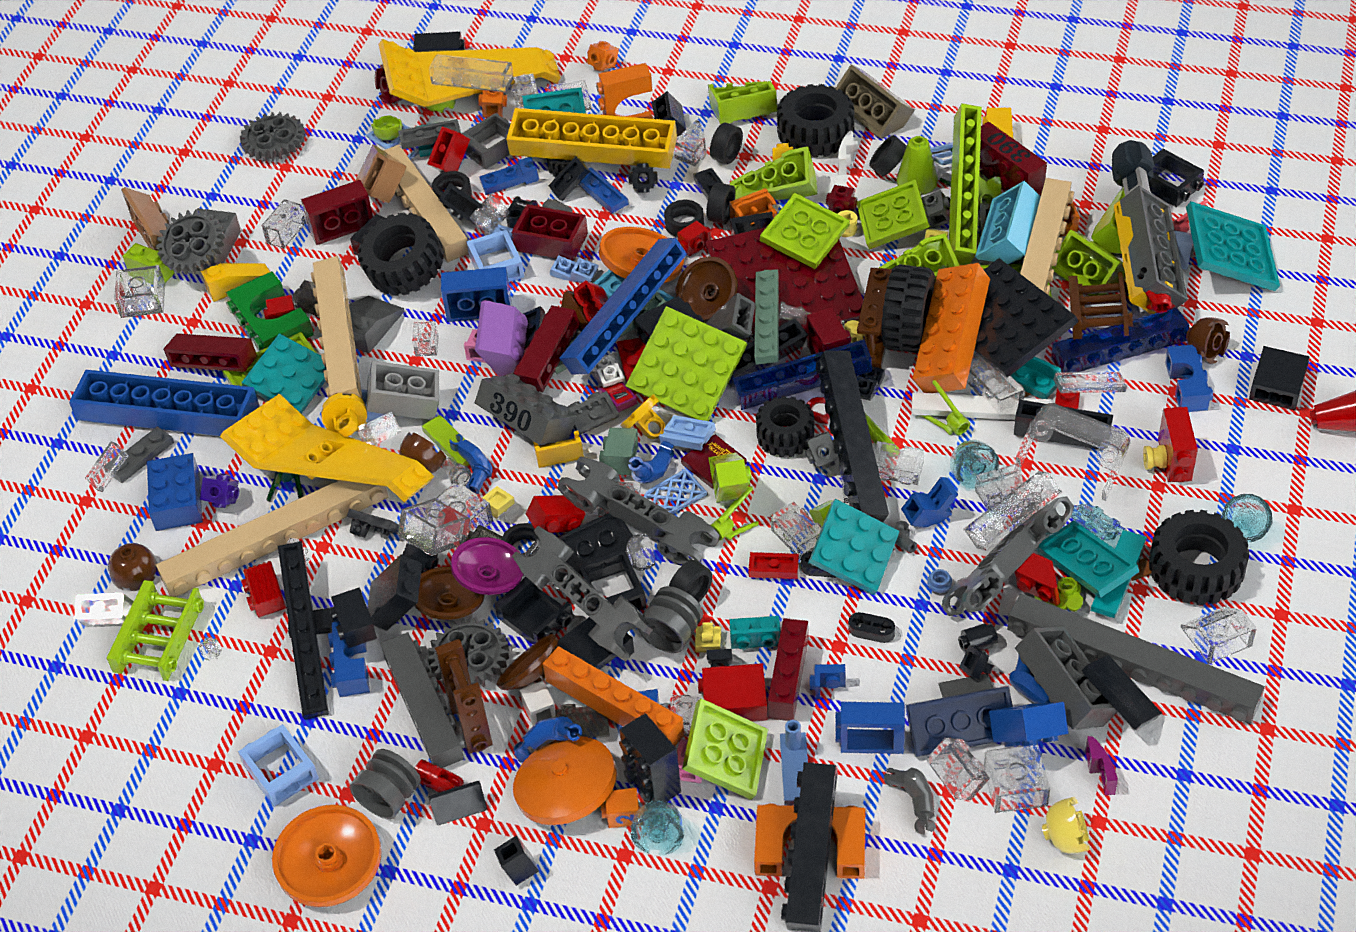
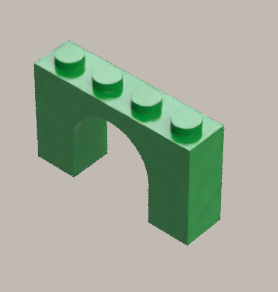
M273 271L226 292L228 297L226 305L230 313H235L239 325L245 326L244 329L247 336L254 338L253 341L258 351L269 347L279 333L287 338L299 332L306 339L314 335L311 321L301 307L275 319H260L256 317L261 310L267 307L266 300L285 296L282 283Z

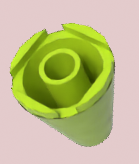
M915 136L908 141L896 179L898 186L916 179L921 195L930 193L937 187L938 175L929 141L922 136Z

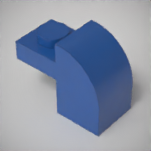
M940 477L928 494L913 492L901 510L911 526L929 527L941 523L952 514L949 506L958 496V493L948 478Z

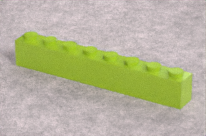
M961 103L954 116L949 242L960 265H967L971 263L977 251L982 107Z

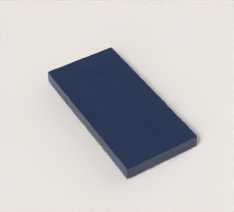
M1009 686L905 704L914 756L919 757L994 743L989 711L1013 707Z

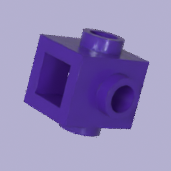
M217 473L216 476L203 477L200 500L212 502V506L218 508H226V505L235 504L240 492L238 487L239 481L230 479L231 475Z

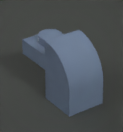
M1174 230L1181 267L1187 270L1193 246L1192 234Z

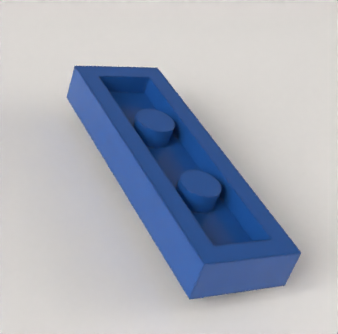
M592 167L589 168L590 172L578 184L612 214L629 205L628 198Z

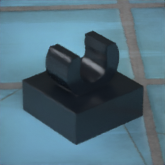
M969 645L959 668L969 676L979 679L982 672L991 674L994 665L988 663L989 655L979 648Z
M732 649L706 650L707 662H712L711 667H716L720 663L724 666H730L727 661H733Z

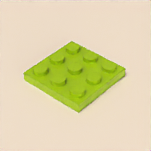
M916 179L857 201L861 224L869 250L930 228Z
M794 193L760 235V241L816 269L849 227L850 220Z
M701 698L695 705L682 769L751 800L757 794L768 729Z

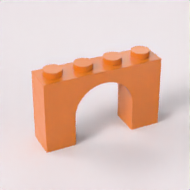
M646 63L598 73L599 82L596 83L598 94L601 95V98L598 99L600 111L603 112L601 115L621 116L616 114L615 111L624 99L653 91L652 77ZM650 111L630 116H621L653 119Z
M773 803L757 805L754 856L755 876H782L784 846L791 837L792 823H797L798 813H794V805L785 806ZM857 806L834 807L831 839L837 847V878L865 879V808H858Z

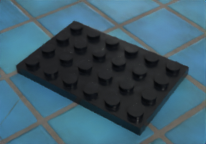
M998 258L984 269L990 278L974 352L1004 377L1008 378L1079 321L1076 315Z

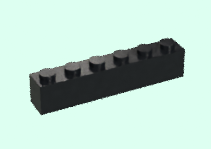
M804 762L803 771H798L797 787H801L800 797H795L794 813H798L797 823H792L791 840H794V849H789L787 861L788 866H791V875L786 876L784 892L788 893L787 904H782L781 920L785 921L787 930L821 932L838 777L836 765Z

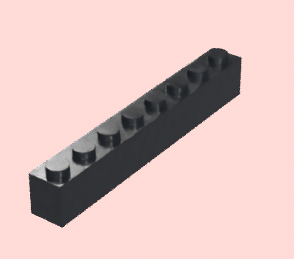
M823 351L819 360L816 361V372L821 380L820 391L824 394L825 412L829 415L830 419L829 429L835 441L834 451L838 455L840 462L839 473L843 475L844 494L848 497L849 506L884 522L889 512L850 351Z

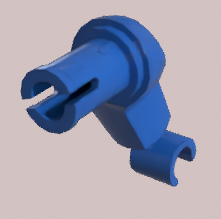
M457 434L456 440L458 442L455 443L449 440L450 448L453 451H458L470 464L473 471L470 480L466 484V490L472 494H479L484 481L492 476L493 467L485 454L476 445L466 439L463 440L462 435Z
M663 441L659 446L658 453L651 461L643 462L637 456L631 458L628 466L632 471V478L638 483L646 484L663 477L674 456V451L672 450L674 445Z
M1018 654L1016 668L1009 674L1010 684L1016 691L1034 703H1051L1045 690L1030 675V669L1021 661Z
M553 717L539 720L523 736L525 742H519L514 746V755L519 762H524L531 755L528 750L529 747L535 750L547 740L565 741L569 739L576 741L580 738L576 734L582 735V728L578 724H573L572 720L568 717Z

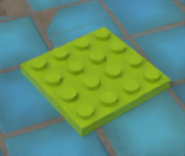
M666 306L626 387L647 398L654 394L660 400L658 403L690 418L709 421L748 344L741 339Z

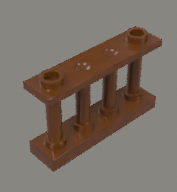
M870 268L857 328V334H865L859 358V369H862L863 364L882 369L886 347L883 346L881 335L882 311L886 287L892 269Z
M1118 272V283L1083 286V284H1078L1077 276H1068L1070 309L1079 321L1072 327L1073 340L1082 339V330H1086L1089 327L1123 325L1124 336H1129V327H1133L1132 313L1127 311L1125 294H1128L1126 281L1123 280L1122 272ZM1119 292V294L1084 296L1085 294ZM1120 303V305L1085 307V305ZM1112 314H1121V315H1122V316H1115V317H1101V318H1087V319H1086V316H1099V315H1112Z
M460 639L435 647L450 710L452 715L457 713L459 715L468 754L483 751L487 747L492 746L493 743L478 682L471 684L463 646Z

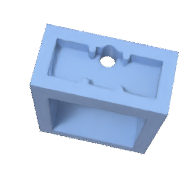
M507 230L466 241L469 258L475 270L506 267L509 282L524 277L522 260ZM507 248L512 258L484 267L479 256Z
M283 724L276 729L270 730L266 735L247 744L238 751L243 766L273 807L319 779L314 764ZM287 744L300 761V764L268 782L255 762L282 745Z

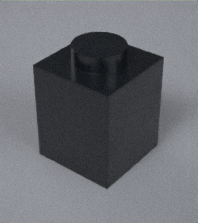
M517 835L494 849L502 869L516 886L539 872L532 854Z

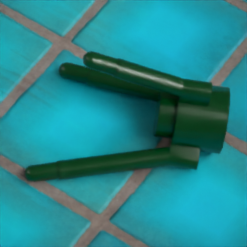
M276 471L266 500L271 501L275 489L281 481L289 482L293 478H295L298 499L302 498L300 475Z

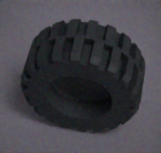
M808 84L806 87L799 86L796 90L792 89L789 91L787 96L785 95L777 106V133L779 140L782 143H788L789 147H793V149L808 146L812 157H818L819 155L825 157L829 156L832 152L834 154L839 152L845 135L850 131L854 133V105L847 94L845 95L840 89L836 90L833 86L827 87L824 84Z
M398 213L396 216L391 214L384 220L380 219L374 227L371 226L368 229L367 235L364 234L361 240L362 244L359 245L358 261L372 285L382 293H390V295L399 296V293L408 295L411 291L417 292L421 290L420 287L423 285L427 286L431 278L437 276V270L441 269L444 258L443 245L431 224L422 216L408 213V215L406 213ZM407 247H413L403 258L389 262L396 252Z
M899 264L892 269L886 287L881 323L883 346L887 349L919 353L935 286V274L930 268Z
M1186 510L1184 514L1179 512L1172 515L1171 519L1166 518L1157 527L1152 539L1149 570L1152 571L1151 576L1156 583L1159 582L1158 587L1164 592L1168 591L1170 597L1174 599L1180 598L1183 600L1182 602L1190 604V602H1196L1197 605H1205V602L1214 604L1220 602L1221 598L1226 600L1231 597L1232 593L1238 591L1244 580L1250 552L1248 541L1238 526L1234 527V523L1228 518L1225 520L1221 518L1222 515L1215 512L1210 514L1207 513V510H1200V512ZM1186 550H1200L1209 553L1218 562L1206 565L1196 564L1186 560L1179 553Z

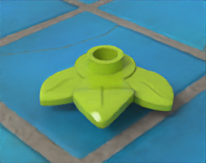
M979 176L978 210L980 209V204H983L982 200H985L987 204H991L993 198L1002 194L1000 177H994L985 182Z
M1072 577L1060 579L1057 583L1060 604L1056 607L1074 612L1078 611L1083 605V597L1080 595V584Z

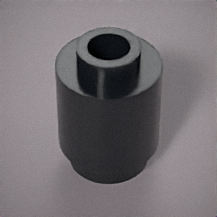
M983 623L962 630L961 636L958 637V642L962 651H967L969 645L983 651L992 648L993 644L998 643V635L992 624L986 625Z

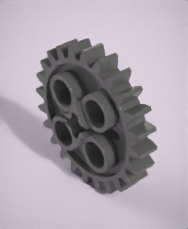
M271 112L270 116L263 114V118L256 117V121L250 120V125H244L245 130H241V136H239L245 154L249 153L250 158L255 156L256 160L263 157L264 161L268 158L274 161L275 157L282 159L284 154L289 157L290 151L296 152V148L302 147L301 143L305 142L304 137H306L304 126L300 119H296L295 115L290 117L289 113L282 116L281 112L277 115Z
M195 209L193 214L187 210L186 216L178 213L179 218L177 220L172 217L171 224H164L167 229L160 230L163 237L157 238L160 243L156 245L159 250L157 254L165 266L167 265L170 270L174 269L176 273L182 270L187 275L190 269L195 274L196 268L204 271L203 265L206 264L210 267L211 259L218 260L215 254H222L219 247L225 246V243L222 241L226 238L223 234L224 229L217 218H214L211 213L208 215L204 210L201 214L197 209Z
M462 618L460 625L453 621L452 628L443 626L444 634L437 632V640L430 641L432 647L428 648L429 656L427 658L432 674L435 673L437 681L442 679L435 647L460 639L465 658H468L471 684L478 682L485 687V680L488 679L494 682L493 674L501 676V668L507 667L506 660L509 659V646L506 635L501 633L500 627L494 629L493 622L486 626L484 619L476 623L475 618H472L470 623H466V620ZM470 637H472L471 640H470L471 649H469V644H468Z

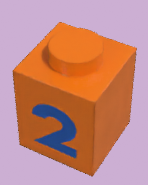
M637 788L612 790L605 800L606 802L601 804L602 819L607 818L609 828L641 825Z

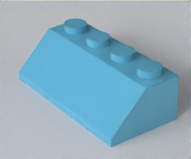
M1025 181L992 199L975 255L978 260L995 262L1000 258L1005 263L1010 264L1015 260H1021L1025 256L1041 198Z

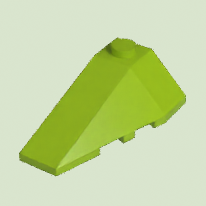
M808 146L786 151L781 154L782 157L775 161H768L764 163V167L756 171L751 170L731 181L730 185H733L735 188V200L765 188L775 200L790 199L794 193L802 197L817 195V178Z
M1124 187L1120 189L1094 228L1091 236L1094 243L1109 253L1122 254L1117 234L1118 229L1114 205L1125 197Z
M944 233L923 239L911 250L904 251L903 255L895 260L888 261L879 268L893 269L899 264L926 267L934 272L936 282L938 269L959 266V263L947 235Z

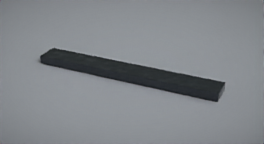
M302 541L278 546L302 716L305 720L328 715L329 710Z

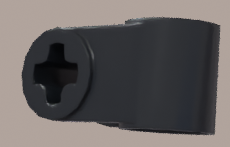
M516 196L505 212L507 227L514 228L526 204L538 206L537 201H527Z

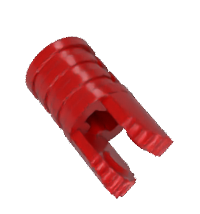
M421 759L415 766L421 778L420 784L439 793L464 784V780L460 776L424 759Z

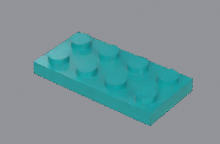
M1074 520L1058 532L1044 539L1037 548V552L1040 555L1053 561L1055 566L1099 598L1139 573L1138 565Z

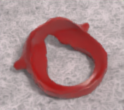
M815 397L806 404H809L811 408L818 403L825 404V398ZM813 411L816 422L828 424L829 415L827 413L823 415Z

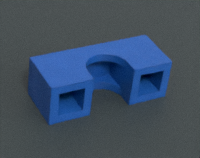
M1193 345L1167 347L1165 365L1169 378L1184 379L1177 381L1175 398L1178 407H1187L1188 412L1208 410L1209 401L1213 400V390L1207 384V371L1202 369V356L1197 353L1196 347Z
M339 621L332 622V633H328L330 648H333V653H329L330 664L335 672L330 674L332 688H337L340 697L369 693V674L365 659H351L356 654L367 652L366 643L348 648L345 639L340 641L336 626L340 625Z

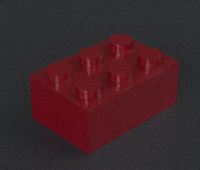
M361 180L301 199L308 229L316 245L357 232L373 217L369 195Z
M526 204L512 230L513 244L517 251L556 259L559 255L572 261L575 260L588 235L586 215Z

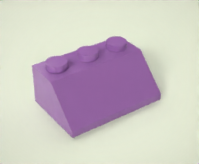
M484 300L481 302L475 351L498 376H504L514 372L515 367L520 363L524 355L528 320L515 306Z

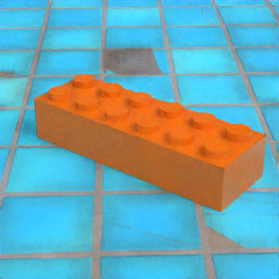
M979 263L938 269L912 378L923 393H938L932 383L933 380L938 382L944 392L966 389L990 278Z

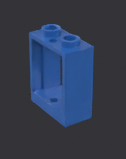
M841 702V712L835 713V743H841V753L904 754L905 703ZM847 728H893V730L847 729Z

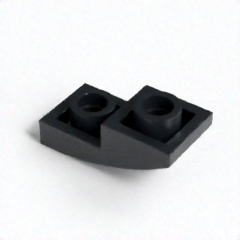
M863 364L859 375L856 376L861 399L869 401L873 399L884 379L885 369Z

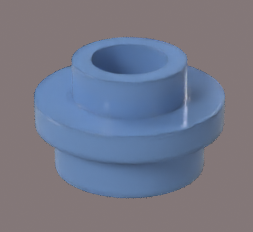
M937 569L929 575L927 584L932 591L943 593L952 587V578L947 571Z

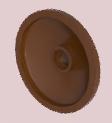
M711 256L699 258L689 264L680 275L676 286V297L679 296L684 302H688L697 315H700L704 321H708L737 293L738 282L735 271L726 261Z
M438 567L421 574L418 603L415 605V608L424 615L434 619L456 620L475 612L482 605L485 595L470 591L459 584L452 574L451 567Z
M551 634L530 646L505 669L496 685L501 690H514L524 688L533 682L538 683L544 680L543 662L558 647V638Z

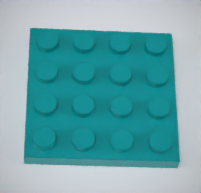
M1192 201L1189 202L1186 210L1199 268L1221 274L1225 277L1228 276L1244 283H1250L1263 289L1276 291L1279 288L1280 282L1266 225Z

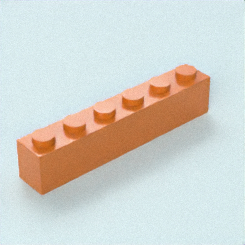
M558 646L543 662L547 683L624 727L646 713L674 746L684 737L683 717Z

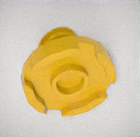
M337 393L323 403L321 416L324 426L328 430L339 433L342 437H348L358 431L367 420L366 404L356 394L351 393V396Z
M653 394L623 421L620 426L622 428H631L635 424L647 438L657 439L660 434L664 433L665 423L652 407L660 400ZM650 422L657 423L660 428L659 433H651L648 429V424Z

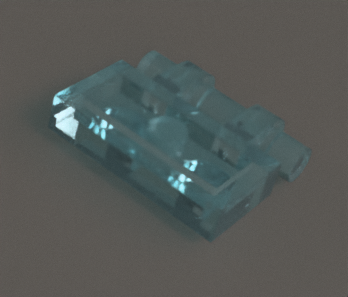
M1090 503L1074 505L1071 518L1103 541L1114 540L1117 535L1121 536L1123 530L1127 531V529L1120 525V521L1108 517L1103 513L1104 510L1098 506L1094 507Z

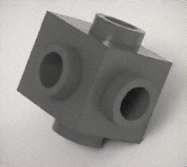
M939 190L922 197L927 219L932 228L949 223V196L946 197Z
M826 431L805 440L808 447L805 453L810 464L814 463L816 467L821 466L822 469L835 465L834 460L839 458L834 451L835 441L831 439L829 432ZM825 448L826 453L821 456L820 450Z

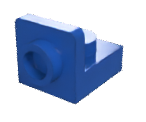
M845 664L814 665L815 675H810V690H815V699H820V687L832 689L846 687Z

